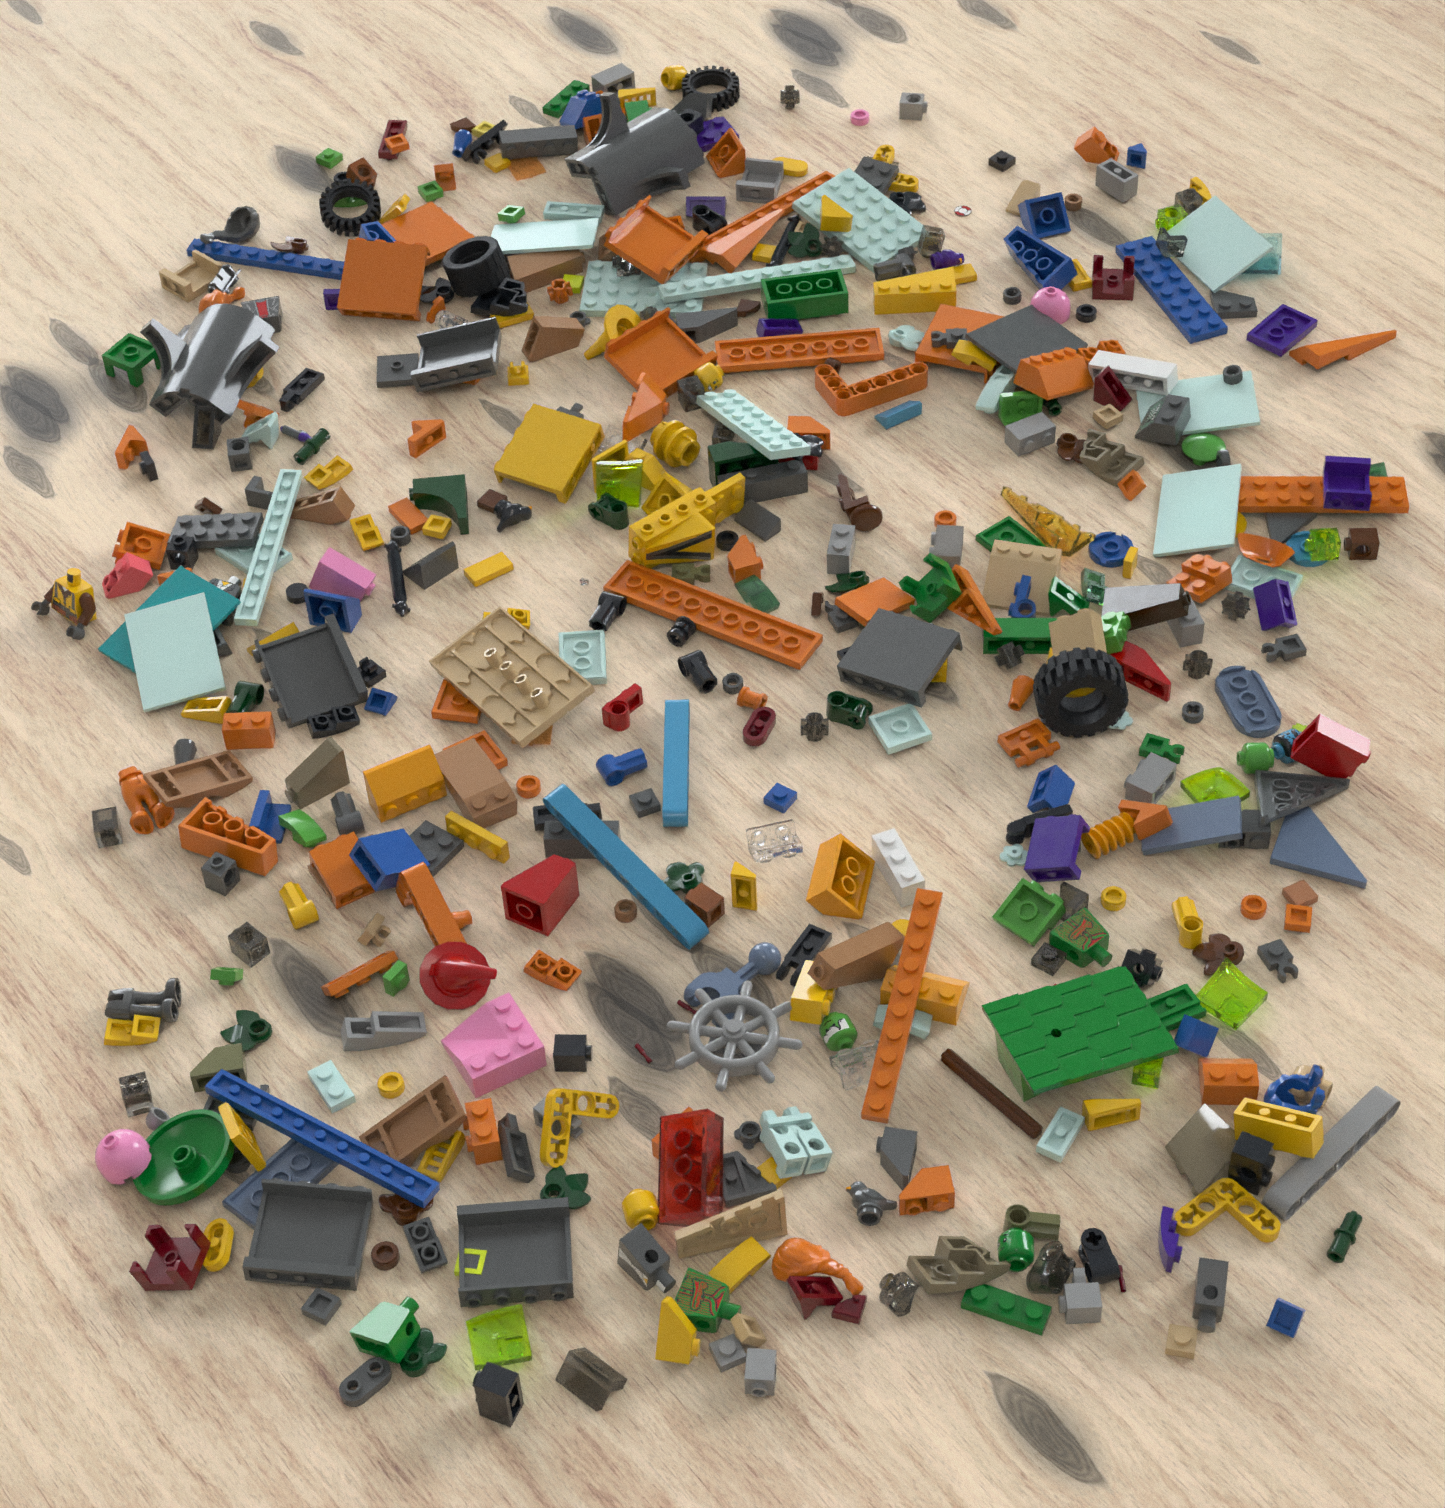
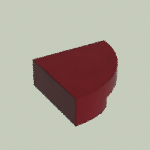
M853 1295L852 1298L837 1303L832 1310V1318L859 1325L867 1303V1296Z

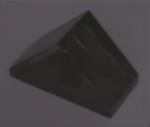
M195 405L192 448L214 450L222 431L217 407Z

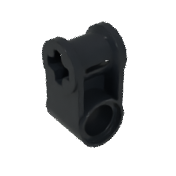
M696 205L692 209V226L699 232L703 230L709 236L728 225L722 215L706 205Z
M1097 1228L1086 1229L1081 1236L1078 1255L1085 1268L1088 1282H1099V1284L1119 1280V1265L1111 1251L1106 1235Z

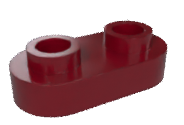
M759 707L753 711L743 728V741L747 745L760 746L765 743L776 724L775 711L769 707Z

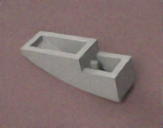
M372 1011L370 1018L344 1017L341 1027L343 1051H362L395 1046L424 1037L427 1033L423 1012Z

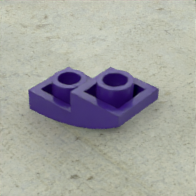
M1163 1206L1158 1244L1164 1269L1166 1272L1171 1273L1174 1262H1180L1183 1247L1178 1246L1179 1234L1175 1233L1177 1221L1172 1220L1174 1208Z

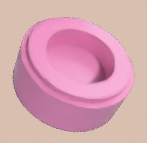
M863 109L854 110L850 115V121L856 126L866 125L869 123V113Z

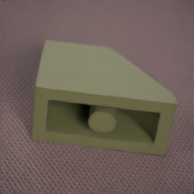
M242 1043L215 1047L190 1072L195 1093L205 1091V1085L221 1069L247 1082L246 1058Z

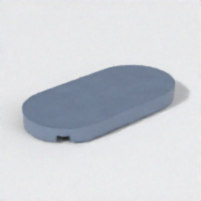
M1230 666L1221 670L1215 680V691L1235 728L1240 733L1253 738H1265L1276 733L1280 728L1282 715L1262 677L1252 669L1251 671L1246 670L1244 666Z

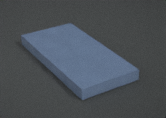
M1233 796L1168 808L1173 820L1172 825L1143 839L1142 852L1145 856L1243 839L1240 797Z
M290 1139L266 1161L267 1165L259 1172L256 1170L222 1201L223 1207L254 1230L263 1193L262 1179L280 1178L284 1181H308L318 1184L339 1163Z

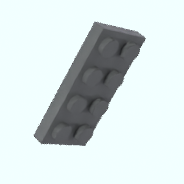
M262 512L178 516L167 544H169L173 535L194 537L197 548L254 546L264 518Z

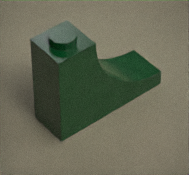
M465 474L413 479V488H409L410 501H414L418 509L443 513L454 520L459 527L460 535L469 534Z

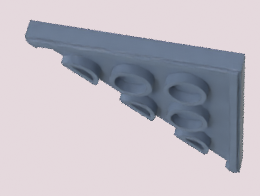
M1309 806L1285 816L1270 858V864L1366 888L1367 879Z

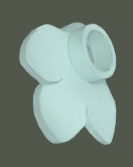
M901 325L897 329L889 331V343L895 347H904L907 350L916 351L925 333L915 330L913 326Z

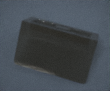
M583 1347L569 1350L556 1376V1381L592 1409L601 1411L610 1392L623 1389L627 1378Z

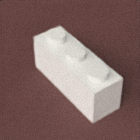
M895 828L872 835V857L901 908L913 904L917 888L925 889V880Z

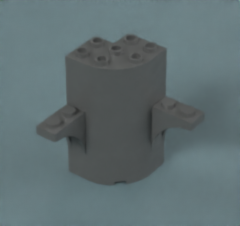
M613 92L600 94L602 118L596 136L586 147L565 158L572 177L592 179L600 202L605 206V214L616 216L637 204L639 200H644L649 195L655 196L668 191L689 188L688 173L705 164L703 151L696 140L697 135L695 131L689 128L675 110L654 107L626 123L627 118L621 110L618 96Z
M214 304L204 309L194 318L183 340L154 318L143 326L140 333L152 344L159 357L161 380L149 405L167 417L187 400L221 426L232 417L239 399H241L255 375L277 353L279 346L271 340L275 329L254 314L249 308H242L232 304Z

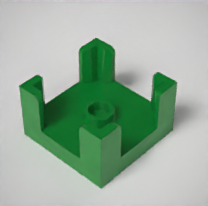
M130 333L102 354L106 375L115 377L114 366L127 371L129 383L137 388L144 383L141 369L154 359L157 370L161 368L159 357L152 344L148 340Z
M929 553L923 561L933 568L919 582L909 576H905L899 581V585L903 591L914 596L917 605L911 604L909 606L912 614L931 623L962 592L949 563Z

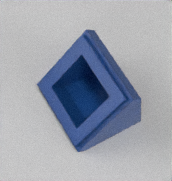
M1142 143L1128 147L1126 165L1142 169L1146 168L1147 150Z

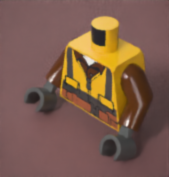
M77 568L68 569L66 576L59 577L54 581L53 586L45 594L43 602L35 601L31 606L32 610L38 611L37 615H47L50 611L49 604L51 603V608L77 625V627L69 626L66 631L68 637L76 640L83 639L85 636L84 626L87 627L89 622L97 619L93 587L81 578V571Z

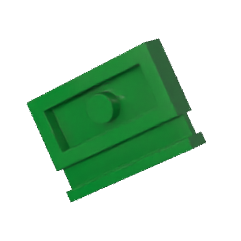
M1187 983L1147 999L1153 1010L1159 1015L1161 1022L1168 1032L1179 1028L1184 1014L1198 1020L1206 1017V1008L1200 1005V1000Z

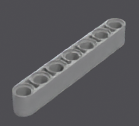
M1379 1086L1373 1087L1323 1136L1324 1143L1313 1159L1301 1157L1270 1187L1263 1197L1262 1204L1284 1220L1291 1218L1395 1115L1401 1101Z

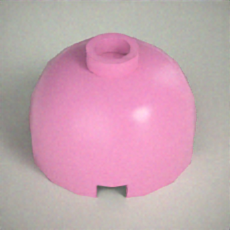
M1045 287L1038 290L1031 298L1030 305H1033L1038 311L1048 315L1059 324L1069 319L1070 300L1061 289Z
M115 1130L106 1135L98 1144L95 1152V1163L101 1175L108 1182L121 1185L125 1183V1179L131 1176L133 1179L137 1178L147 1168L152 1156L149 1152L151 1147L141 1135L133 1130Z

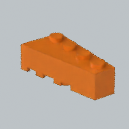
M207 797L178 825L181 848L207 857H211L215 852H218L236 860L237 867L266 876L278 862L276 839L254 826H247L240 817L236 816L234 818L227 814L225 808L214 806Z

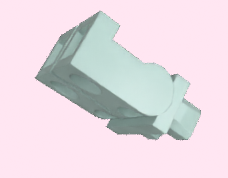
M796 1106L785 1109L780 1117H777L773 1110L763 1111L759 1120L762 1127L759 1138L762 1144L764 1143L767 1151L771 1152L777 1164L775 1171L779 1179L800 1176L802 1172L804 1175L825 1172L833 1154L814 1122H811L812 1117L810 1113H800Z

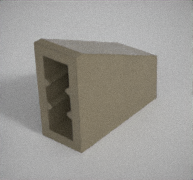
M332 737L327 738L285 778L287 788L285 795L289 802H294L301 810L350 783L344 750Z

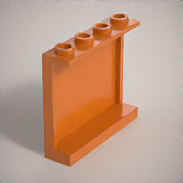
M649 195L644 200H639L634 209H629L624 218H619L614 227H609L605 234L606 241L604 246L659 283L665 284L703 248L708 233L701 230L697 235L693 236L649 207L648 205L652 197Z
M432 201L381 224L396 241H402L406 244H413L415 242L425 244L431 252V256L426 258L425 266L443 259L446 253L458 243L475 237Z
M363 238L348 239L337 304L339 312L347 316L420 321L421 313L418 308L426 258L431 256L428 247L420 242L406 244L402 241L390 243L381 239H376L375 241H367Z
M940 304L915 352V363L922 362L927 364V362L984 373V384H987L990 377L996 372V365L1000 364L998 361L991 372L974 361L968 366L951 355L954 349H947L946 345L932 347L931 332L940 331L946 333V329L967 328V333L1005 316Z
M669 307L662 311H657L651 318L641 321L633 329H628L618 338L608 341L604 358L637 391L639 389L636 387L637 379L644 372L664 391L667 398L693 382L692 378L694 377L695 369L707 362L716 365L718 355L713 350L706 354L669 318Z

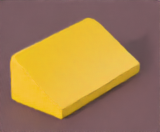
M734 861L731 871L732 907L757 911L756 874L739 862Z

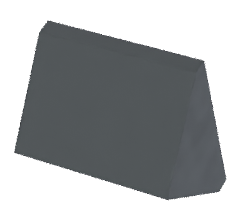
M452 541L431 552L403 570L404 575L424 590L459 568L455 543Z

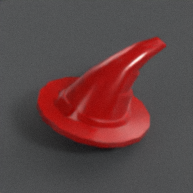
M445 942L435 946L425 955L419 968V983L424 994L435 1005L447 1010H463L476 1005L486 995L491 979L497 977V969L489 967L485 956L474 946L464 942Z

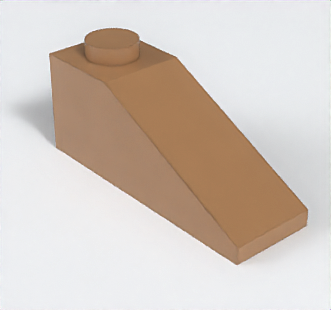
M340 486L296 499L290 519L324 524L344 523L350 519L355 504Z

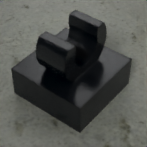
M367 656L359 661L358 670L367 688H371L387 677L385 669L373 660H369Z

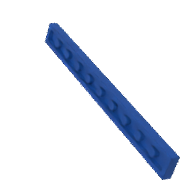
M196 238L193 239L186 249L187 255L193 257L192 251L197 250L215 261L342 280L344 261L221 243L219 241H213L212 244H204L201 242V239Z
M223 1069L205 1085V1091L210 1096L224 1103H229L231 1107L422 1208H425L440 1190V1184L435 1180Z

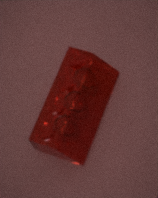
M708 1108L660 1117L659 1214L657 1223L660 1225L687 1227L723 1212L724 1118Z

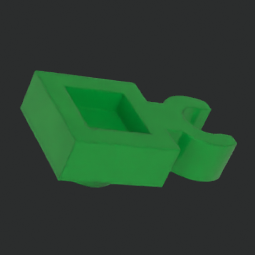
M1147 733L1139 748V756L1147 758L1152 752L1176 764H1180L1181 755H1184L1185 747L1180 744L1169 745L1170 739Z

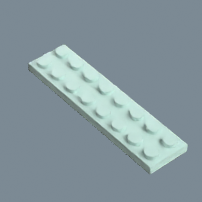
M726 389L721 393L705 392V395H697L696 404L770 460L810 455V445L774 420L773 417H770L763 410L756 407L755 404L741 396L736 390Z

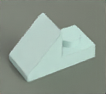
M273 412L249 425L242 437H248L249 444L262 440L272 449L279 437L278 414Z

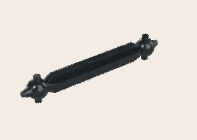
M799 214L788 217L790 223L785 228L771 258V262L766 263L765 267L782 264L790 247L787 233L795 231L798 222L801 221Z
M391 539L388 544H384V548L388 552V565L393 600L395 602L392 608L403 617L406 612H410V608L406 604L407 598L401 556L399 554L402 548H399L398 543Z

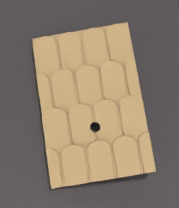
M501 606L429 660V663L439 675L453 685L459 693L480 709L486 717L500 727L506 735L522 748L547 730L550 725L552 726L565 716L568 711L570 712L584 701L586 697L595 692L590 682Z

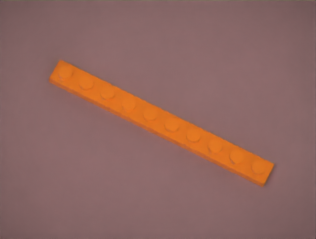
M828 171L819 174L707 236L703 248L777 209L785 210L781 217L794 211L792 209V202L835 176ZM698 252L687 263L702 262L706 258Z
M917 888L861 1112V1119L886 1124L889 1122L943 899V892Z

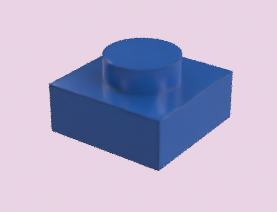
M776 783L763 797V802L765 805L784 814L797 800V792Z
M1278 1298L1266 1326L1294 1338L1306 1310Z

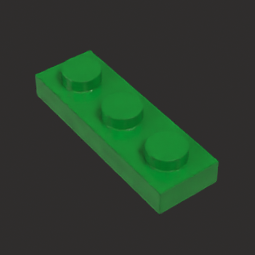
M573 80L542 107L543 113L555 118L561 117L570 98L576 96L577 92L581 90H588L590 92V85Z
M987 1284L966 1289L961 1301L962 1309L1040 1336L1043 1335L1052 1313L1051 1306Z

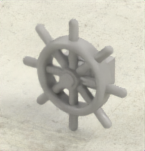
M748 980L743 982L740 995H728L714 1000L703 989H697L695 996L703 1006L695 1013L691 1023L669 1021L667 1023L669 1031L689 1034L691 1053L676 1060V1069L682 1070L698 1062L703 1068L718 1074L715 1088L719 1092H723L726 1089L729 1077L760 1074L765 1082L773 1083L775 1076L766 1065L773 1060L778 1048L800 1050L803 1045L799 1039L780 1037L777 1018L791 1011V1002L786 1001L770 1009L764 1003L750 997L753 984ZM735 1013L734 1018L728 1020L724 1014ZM745 1014L755 1017L749 1022L743 1023ZM714 1019L721 1028L706 1025ZM765 1026L769 1035L753 1033V1031ZM700 1037H710L709 1043L703 1045Z

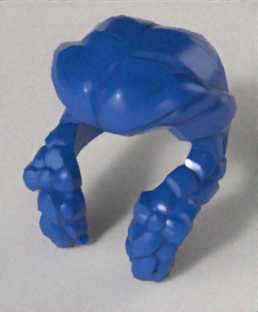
M1313 1064L1310 1073L1306 1075L1292 1074L1289 1076L1282 1074L1279 1079L1269 1085L1264 1095V1102L1316 1115L1317 1109L1322 1106V1102L1325 1099V1091L1318 1086L1323 1077L1322 1069L1320 1066ZM1314 1087H1317L1310 1104L1300 1106L1296 1102L1294 1095L1288 1091L1294 1088L1311 1092Z

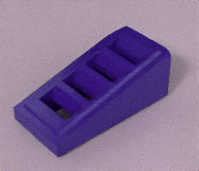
M760 318L756 333L758 337L802 334L803 329L797 319Z

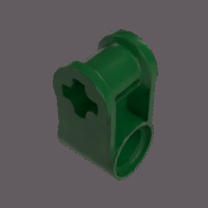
M603 493L598 501L588 505V511L595 520L601 521L615 530L625 529L629 525L627 504L609 493Z
M833 691L828 694L826 716L830 721L838 722L857 730L864 728L866 724L865 719L873 712V705L868 700L846 694L842 691Z

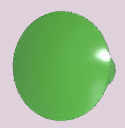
M1204 432L1191 434L1182 443L1183 452L1193 459V463L1196 465H1204L1206 462L1216 460L1218 450L1226 449V445L1220 437Z

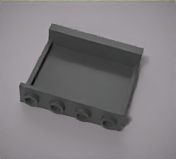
M496 317L417 334L421 345L418 369L412 370L410 375L416 391L422 392L497 375L502 333Z
M878 608L838 663L837 669L841 682L922 708L926 702L924 690L952 650L961 651L963 649L960 633L952 629L936 626L933 623H926L913 617Z
M334 614L325 616V624L263 645L259 644L258 639L254 640L255 650H252L256 663H261L263 669L260 672L265 683L269 682L271 687L269 689L270 697L273 702L277 701L279 705L277 709L281 722H286L288 729L307 723L308 716L331 714V707L358 705L367 702L368 690Z
M280 1178L262 1179L263 1193L249 1256L244 1257L242 1266L245 1281L357 1291L373 1208L372 1189L363 1186H339L334 1183L324 1185L308 1181L292 1182L284 1181Z
M568 1197L457 1206L460 1287L458 1288L461 1307L476 1308L481 1305L493 1304L503 1306L509 1303H535L544 1300L563 1301L574 1298ZM465 1248L487 1250L481 1275L465 1273V1268L477 1269L480 1255L466 1254Z

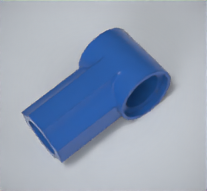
M641 748L617 757L607 754L600 757L596 762L598 772L609 786L618 785L624 780L626 775L648 767L645 754Z

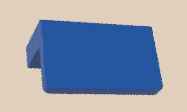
M1057 765L1039 772L1027 808L1032 813H1035L1046 807L1052 809L1069 804L1075 782Z
M260 790L249 827L254 826L276 839V844H281L286 828L279 825L278 816L291 812V805L272 803L270 790Z

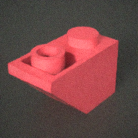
M126 552L122 559L117 561L109 575H106L103 579L102 586L105 597L111 599L141 591L153 576L149 561Z

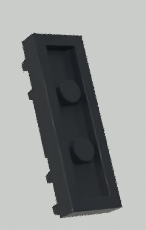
M503 119L468 145L462 158L465 161L472 158L475 164H478L481 158L484 160L487 156V152L484 149H490L494 144V140L499 144V131H504L508 123Z

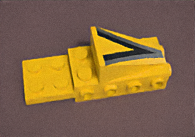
M738 473L706 492L701 487H698L629 526L628 557L631 558L632 562L650 569L665 563L708 561L714 559L715 524L722 522L734 513H738L743 508L745 477Z

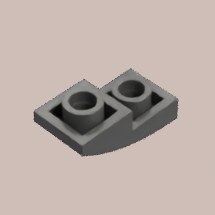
M429 1217L403 1226L406 1239L421 1273L448 1264Z

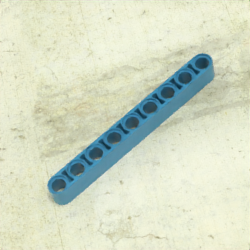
M565 784L559 785L543 798V803L550 813L685 948L691 949L709 934V929L705 923Z

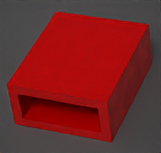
M1319 714L1293 740L1291 759L1326 777H1351L1362 763L1365 764L1371 755L1369 750L1370 739Z

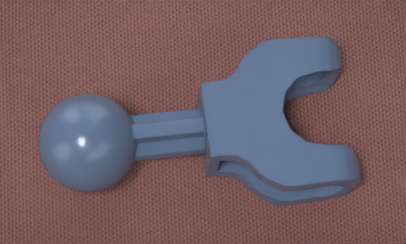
M768 942L756 944L749 952V962L736 973H733L729 968H725L717 973L707 972L700 974L685 988L684 1000L693 1007L701 1005L695 996V991L699 988L703 989L712 1000L728 995H740L744 981H750L757 974L770 975L779 968L781 964L780 951L775 945ZM727 1013L724 1015L727 1017L728 1020H731L734 1018L735 1013ZM713 1019L712 1024H714L716 1027L721 1028L718 1025V1023Z

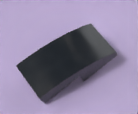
M355 705L331 707V714L307 717V725L312 739L339 734L360 724Z

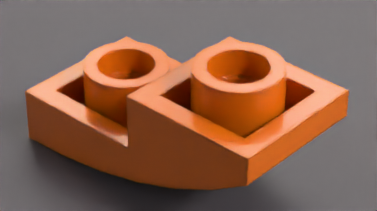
M1118 340L1099 341L1097 348L1088 347L1078 348L1077 354L1084 357L1087 367L1098 350L1126 354Z
M541 950L534 954L523 972L536 980L564 991H568L582 974L580 969L563 958L556 961Z

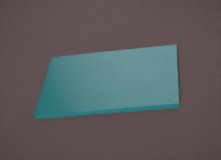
M179 566L136 611L204 592L214 631L241 602L195 573ZM125 621L98 648V651L136 674Z

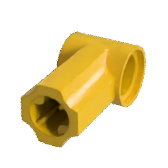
M291 881L284 884L279 891V895L287 908V913L294 929L297 930L319 921V915L311 899H307L299 883Z
M1188 896L1178 897L1176 901L1172 902L1171 908L1179 932V943L1184 948L1194 949L1202 943L1203 921L1198 916L1194 900L1189 899Z

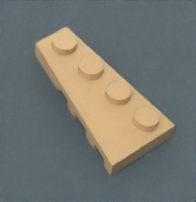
M782 1189L675 1231L676 1249L679 1259L738 1246L751 1236L756 1241L788 1235L785 1197Z

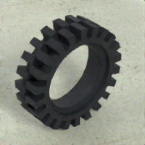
M704 66V70L700 67L696 68V71L691 70L690 74L687 73L682 79V98L684 99L689 93L713 95L712 112H714V109H717L718 112L722 111V107L725 110L729 109V106H734V102L737 103L738 98H740L739 77L734 71L731 72L728 68L724 70V67L721 66L719 69H716V66H712V69ZM705 85H719L726 88L717 93L696 91L697 88Z
M347 179L345 184L343 180H338V186L334 182L331 184V188L327 186L325 192L321 194L319 199L321 220L326 228L330 227L331 232L334 233L336 230L337 235L341 236L344 231L347 237L350 236V232H353L354 236H358L361 224L380 220V197L377 190H374L371 184L368 186L365 181L360 185L359 179H355L354 183L351 182V179ZM347 197L360 198L368 205L365 213L354 218L340 217L332 209L337 201Z

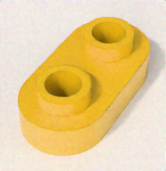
M223 1218L211 1221L204 1230V1235L211 1242V1245L202 1265L210 1272L221 1270L230 1259L234 1229Z

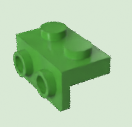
M1030 391L1000 393L998 417L1003 425L1006 426L1042 412L1043 398Z

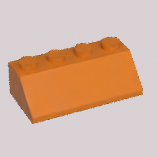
M1069 347L1020 359L1013 382L1046 400L1092 389L1094 386L1084 357Z

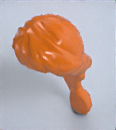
M236 287L231 294L216 289L212 293L206 294L200 300L199 314L211 305L230 304L235 300L244 298L245 289Z
M790 1238L785 1240L777 1248L772 1259L771 1268L773 1275L780 1281L787 1282L789 1276H809L815 1273H823L842 1279L845 1282L846 1288L853 1295H858L863 1291V1284L850 1273L848 1268H844L843 1264H839L836 1260L832 1259L829 1251L823 1249L821 1245H814L805 1239Z

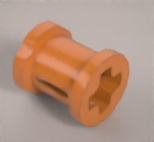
M744 686L738 694L737 705L755 710L759 707H765L768 697L764 693L758 694L751 691L749 687Z

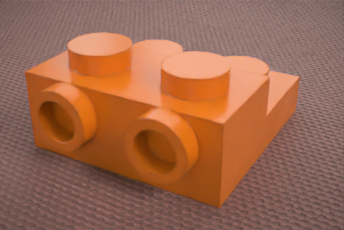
M127 522L125 530L120 529L117 542H120V545L115 544L112 557L116 558L114 564L128 552L149 561L151 568L160 570L170 534Z
M1196 554L1181 564V573L1166 582L1167 584L1180 583L1185 592H1189L1193 601L1202 603L1232 583L1231 567L1225 561L1220 563L1213 560L1208 554L1205 556Z

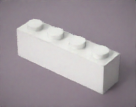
M1098 350L1088 364L1093 382L1095 377L1108 365L1124 388L1167 396L1178 382L1177 364Z

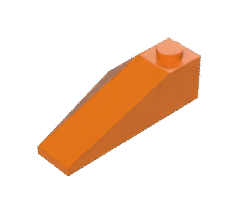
M644 372L637 379L636 387L639 389L637 392H633L631 406H628L623 420V440L628 442L661 423L665 416L669 414L670 404L666 402L667 395Z

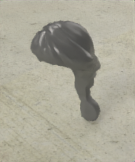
M237 207L227 219L224 230L201 234V242L212 244L214 239L236 244L245 239L252 238L260 229L259 214L253 207Z

